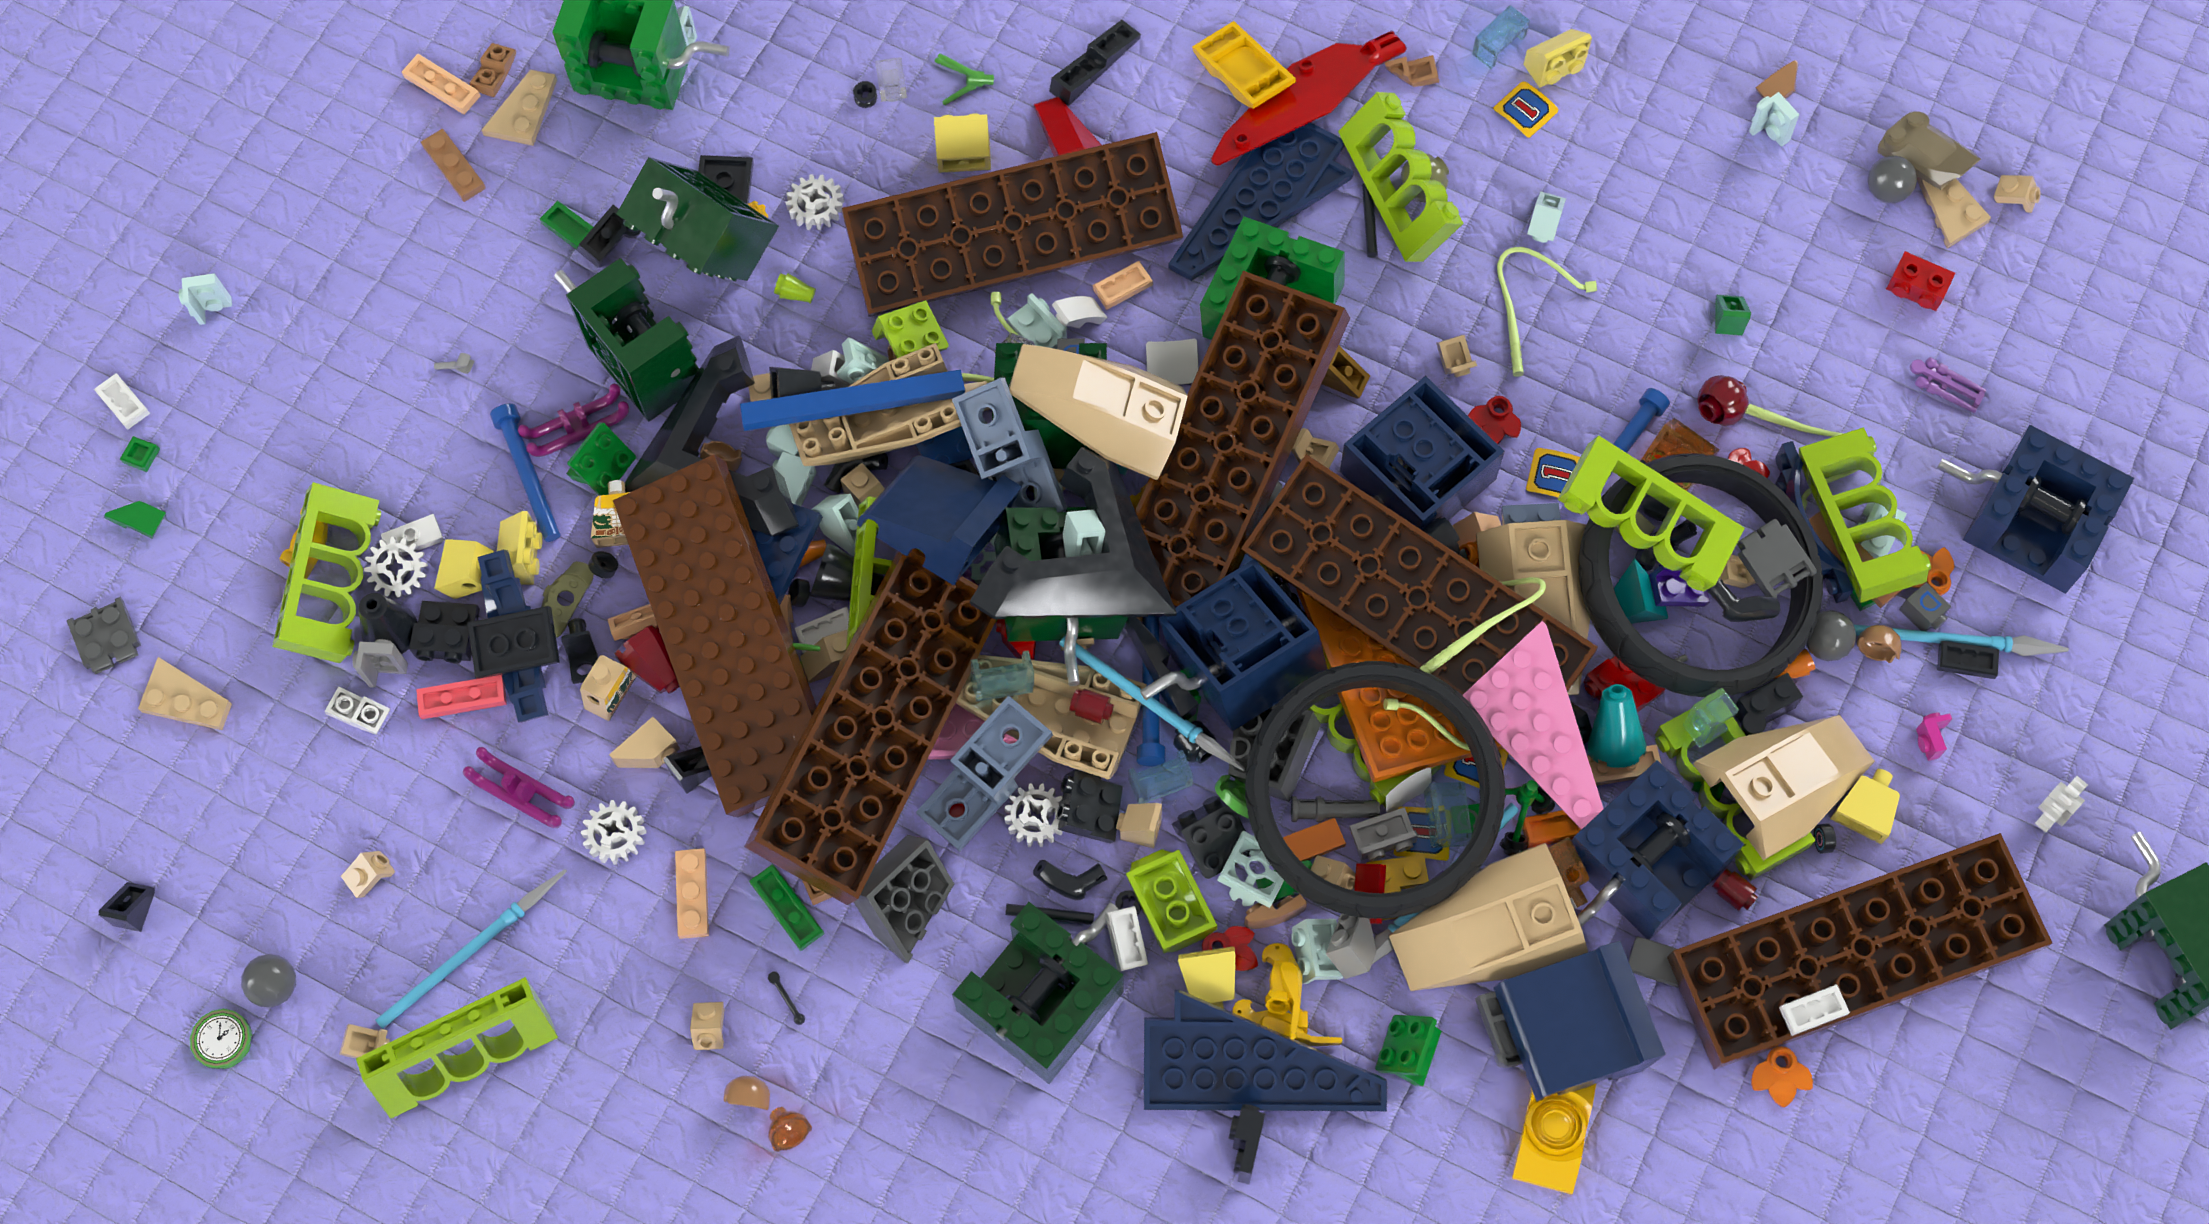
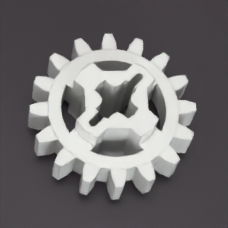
M810 174L808 181L801 177L799 178V186L796 184L791 185L793 192H787L788 201L786 206L791 220L796 219L798 226L805 223L807 230H810L812 225H816L817 230H821V224L825 223L826 226L830 227L831 219L839 220L838 212H842L844 197L841 194L840 186L834 185L832 178L825 181L822 174L818 179H814L813 174Z
M391 537L390 544L380 540V549L370 548L374 556L365 557V560L371 563L370 567L364 568L365 572L372 573V576L367 579L368 583L376 581L377 585L374 590L378 592L384 588L385 596L387 597L391 595L392 591H395L397 598L402 596L403 590L408 595L413 594L411 586L414 585L420 588L422 585L418 578H426L427 576L421 572V568L428 566V563L420 561V558L425 555L424 552L416 553L417 544L413 543L407 546L406 538H402L400 543H397L396 537ZM400 549L407 551L412 556L413 561H407L403 558ZM388 551L386 560L383 563H378L381 555ZM395 559H397V563L403 565V569L398 570L397 576L395 571H390L389 565H393ZM409 571H414L412 578L407 583L403 584L404 577L407 575V573ZM379 574H386L390 578L392 586L386 584Z
M2078 776L2068 786L2060 782L2038 807L2044 813L2035 822V825L2045 833L2055 822L2062 827L2085 801L2079 795L2088 784Z
M1031 783L1028 786L1029 791L1025 792L1019 787L1018 797L1010 795L1009 800L1012 805H1005V813L1009 815L1004 817L1005 824L1011 825L1008 828L1009 834L1017 833L1016 839L1018 843L1025 838L1027 839L1028 847L1032 846L1033 841H1038L1039 846L1043 847V840L1048 839L1049 842L1053 843L1054 833L1057 835L1063 834V831L1058 830L1059 820L1056 817L1058 807L1062 803V796L1055 798L1054 788L1046 792L1044 784L1041 783L1039 789H1034ZM1022 805L1024 811L1022 814L1019 815V818L1017 819V811L1019 807ZM1030 808L1033 812L1035 811L1037 815L1041 814V821L1037 819L1035 816L1031 817ZM1055 812V819L1050 826L1048 819Z
M614 800L610 801V806L607 808L600 803V811L590 810L592 819L583 820L584 825L588 828L581 831L583 838L587 839L583 844L586 849H591L589 853L593 858L600 854L599 859L604 864L608 858H611L612 863L616 865L619 857H622L627 862L629 861L628 853L632 852L637 855L638 851L635 846L637 844L644 845L645 843L643 838L640 837V835L647 833L645 827L640 826L644 823L641 815L637 816L638 811L634 806L628 810V805L624 801L619 807H617ZM626 819L631 821L632 831L626 828ZM595 833L602 837L600 841L601 846L596 842Z

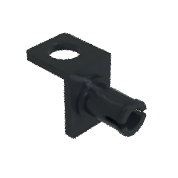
M574 618L568 623L570 634L564 635L561 638L570 663L572 683L578 684L583 683L588 675L578 674V668L584 664L594 666L598 659V653L590 632L586 631V621L581 618Z

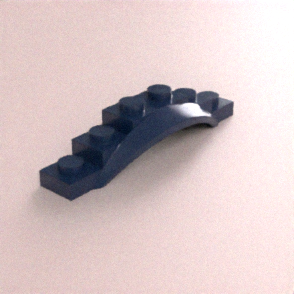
M1793 441L1783 443L1775 458L1776 465L1781 471L1775 485L1795 504L1812 532L1818 549L1817 554L1820 556L1823 579L1826 578L1825 584L1828 593L1833 595L1836 603L1847 601L1853 592V587L1847 575L1844 563L1828 550L1810 524L1800 494L1799 482L1803 462L1798 455Z
M503 549L478 557L487 618L530 610L531 606H526L520 579L514 576L508 550ZM541 667L502 674L509 699L514 704L518 723L549 715L542 690L546 688Z

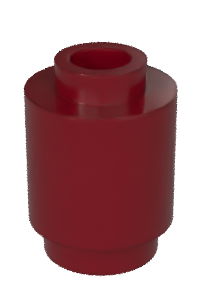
M1085 688L1083 691L1076 689L1069 711L1075 712L1077 717L1102 724L1104 720H1110L1114 704L1110 703L1111 697Z
M1727 868L1712 886L1717 890L1716 894L1737 911H1740L1742 907L1748 910L1758 898L1754 894L1757 890L1754 885L1736 871L1732 873Z

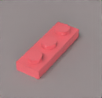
M502 675L416 689L418 713L421 719L507 705Z

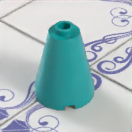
M1620 684L1611 685L1603 691L1588 740L1589 756L1597 763L1598 759L1607 762V767L1624 768L1632 766L1639 762V757L1646 754V741L1632 692Z

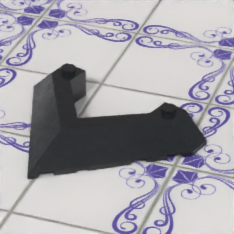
M736 336L713 347L626 479L625 493L637 490L702 460V458L698 457L700 453L698 449L704 438H708L718 419L716 415L722 403L726 404L730 394L755 384L740 336ZM773 466L747 477L729 470L752 530L775 537L799 526L785 478Z
M1086 445L1080 448L1067 465L1060 485L1084 499L1086 509H1094L1105 529L1102 552L1100 554L1030 561L1013 549L1005 546L990 566L969 604L993 619H1005L1006 616H1023V619H1039L1054 615H1063V618L1112 617V615L1148 617L1149 614L1177 615L1116 463L1103 458Z

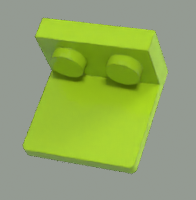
M927 301L878 316L871 331L876 340L888 339L897 358L934 343L937 344L940 352L947 350L949 347Z

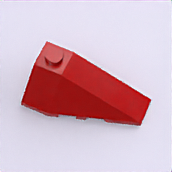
M1059 97L1034 104L1054 157L1102 145Z

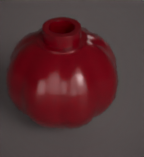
M1717 375L1710 377L1702 385L1697 397L1701 416L1713 424L1722 426L1734 425L1744 416L1749 406L1746 386L1730 376Z

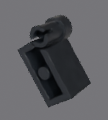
M615 205L609 208L580 242L576 250L597 268L624 236L636 238L641 233L640 230L636 232L623 224L624 219L616 214L619 209Z
M1786 673L1739 698L1732 711L1741 723L1740 728L1746 736L1763 732L1767 723L1795 709L1803 695L1789 674Z

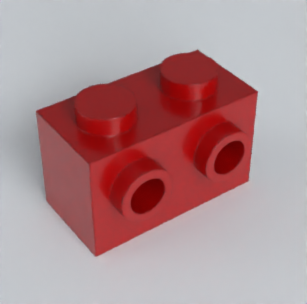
M1905 251L1886 290L1893 292L1898 297L1914 301L1923 308L1937 311L1956 273Z

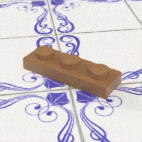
M443 128L420 142L463 202L486 189L483 181Z

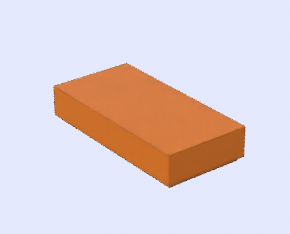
M1563 810L1525 817L1522 828L1524 836L1528 839V848L1546 843V845L1558 843L1569 837V840H1573L1574 836L1581 831Z
M1335 818L1283 837L1288 847L1301 862L1314 859L1317 855L1322 856L1346 846Z

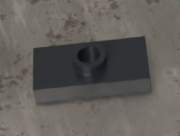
M1943 640L1939 643L1937 670L1995 679L1998 676L1999 649Z

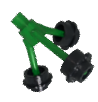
M1530 780L1519 787L1505 788V798L1506 795H1515L1516 801L1521 805L1515 831L1505 833L1504 838L1500 842V847L1504 849V853L1508 856L1528 849L1526 846L1528 839L1521 834L1528 807L1531 805L1532 811L1536 814L1549 813L1555 807L1553 799L1534 780Z

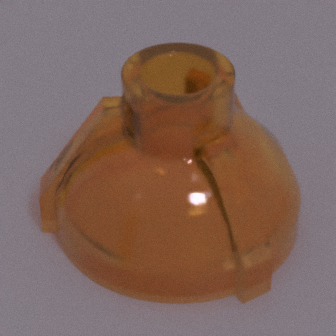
M778 1107L770 1114L772 1122L769 1126L768 1137L774 1151L779 1152L780 1150L796 1147L812 1130V1126L807 1118L796 1111H787L784 1107Z

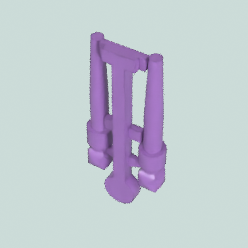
M1931 357L1925 363L1922 360L1916 359L1910 364L1912 373L1916 375L1922 373L1928 376L1927 379L1922 376L1918 377L1915 382L1917 387L1921 389L1926 388V391L1932 395L1936 394L1973 413L1976 412L1986 389L1948 369V366L1945 364H1938L1937 360ZM1933 379V380H1935V381L1941 383V384H1942L1941 388H1939V385L1935 384V383L1932 382L1931 380ZM1951 379H1953V380H1955V381H1957V382H1959V383H1961V384H1963V385H1965V386H1967V387H1970V388H1972V389L1978 391L1979 393L1977 394V393H1975V392H1973V391H1971V390H1969V389H1967V388H1965V387L1959 385L1958 383L1952 381ZM1949 387L1970 398L1974 403L1971 406L1945 390Z

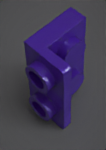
M1659 564V567L1649 574L1656 606L1705 607L1710 603L1707 590L1704 592L1695 590L1688 586L1687 581L1679 577L1682 570L1673 571Z

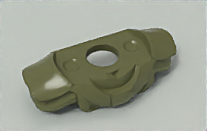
M573 562L543 592L544 598L541 607L550 606L552 608L556 638L563 634L585 592L592 584L594 574L586 563ZM561 592H571L574 595L573 603L568 606L560 605L557 598Z

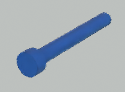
M1648 388L1639 399L1640 409L1613 445L1628 453L1654 416L1660 417L1669 407L1670 401L1659 390Z
M512 403L500 405L490 412L494 427L503 432L545 542L557 540L561 536L526 449L523 437L518 433L519 427L517 424L521 420L518 409Z
M1155 615L1143 617L1142 624L1159 642V617ZM1142 661V683L1147 684V687L1154 681ZM1160 692L1153 696L1159 702ZM1142 704V744L1137 746V763L1148 767L1160 766L1165 763V746L1160 744V716Z

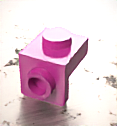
M1939 712L1929 714L1923 718L1921 724L1916 728L1918 746L1921 752L1926 754L1928 761L1940 758L1947 750L1939 729L1945 728L1952 720L1950 713L1940 715Z

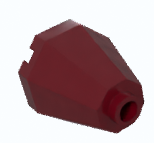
M653 625L647 626L623 644L626 648L623 653L619 649L614 653L615 658L620 664L627 667L633 675L659 693L667 691L670 694L680 687L659 628L655 629Z

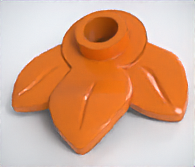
M1945 547L1938 550L1933 557L1921 551L1922 554L1928 556L1931 564L1927 583L1942 596L1951 587L1949 575L1954 570L1953 558ZM1931 580L1938 581L1940 586H1935ZM1925 583L1918 584V585H1915V586H1912V587H1913V588H1920V587H1921L1922 585H1924Z
M1779 1046L1773 1048L1768 1053L1765 1062L1755 1067L1752 1073L1751 1085L1754 1091L1768 1089L1773 1101L1780 1107L1785 1108L1793 1101L1797 1089L1812 1090L1813 1079L1809 1069L1797 1062V1057L1791 1049ZM1778 1057L1785 1060V1067L1777 1065L1776 1059Z

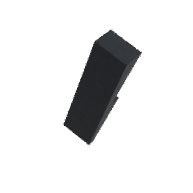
M1120 20L1089 43L1087 51L1051 78L1049 92L1055 97H1059L1069 106L1140 39L1141 34L1125 21Z
M1128 617L1125 629L1155 682L1171 672L1166 667L1170 654L1137 617ZM1174 683L1160 691L1168 709L1182 719L1189 720L1196 714L1199 703L1188 690L1182 689L1177 683Z

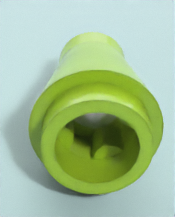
M780 273L774 294L780 295L779 298L811 303L816 288L809 286L789 273L787 275Z

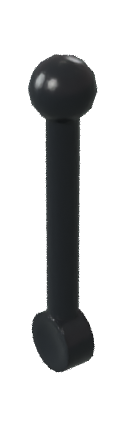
M771 972L768 975V980L776 986L794 1015V1023L797 1025L803 1024L805 1016L798 1012L780 983L779 974Z

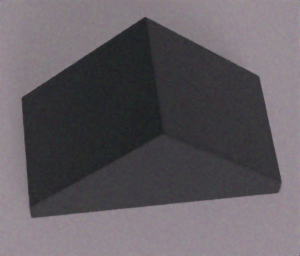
M701 746L666 756L663 760L671 775L686 794L712 776Z
M127 882L98 910L99 916L112 926L141 932L155 894V888Z

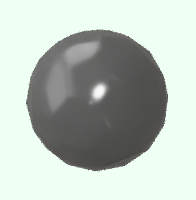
M1890 155L1881 158L1872 166L1867 180L1869 190L1875 198L1884 203L1904 201L1912 194L1916 187V170L1910 161L1901 156Z
M1829 610L1818 613V621L1810 639L1806 643L1808 651L1821 660H1840L1853 649L1856 641V629L1852 621L1841 612Z
M267 954L256 957L248 963L241 976V988L244 995L251 1003L260 1007L268 1008L281 1005L289 999L296 987V973L293 966L287 959L278 955Z

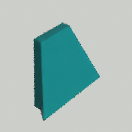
M1634 558L1614 587V592L1624 614L1631 624L1668 619L1666 606L1655 605L1649 574Z

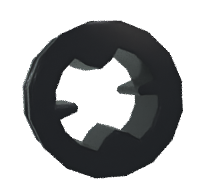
M862 81L857 83L853 89L854 100L859 107L869 108L877 102V91L873 83ZM867 91V97L863 98V92Z
M1131 890L1121 892L1115 900V906L1120 910L1123 907V900L1129 899L1130 902L1132 899L1135 901L1134 906L1138 916L1141 912V906L1135 893Z

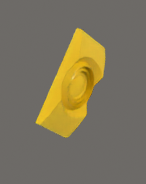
M1235 21L1192 46L1193 52L1211 76L1220 79L1229 88L1236 100L1254 109L1296 83L1295 77Z
M1596 1083L1593 1086L1559 1096L1558 1093H1555L1536 1102L1531 1088L1512 1179L1573 1194L1582 1159L1587 1126L1592 1111Z

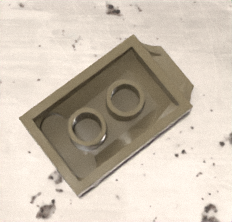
M1910 112L1886 131L1878 144L1879 154L1884 157L1892 155L1907 159L1914 166L1919 178L1939 190H1942L1953 179L1960 178L1981 160L1976 153L1930 125L1929 117L1925 113Z

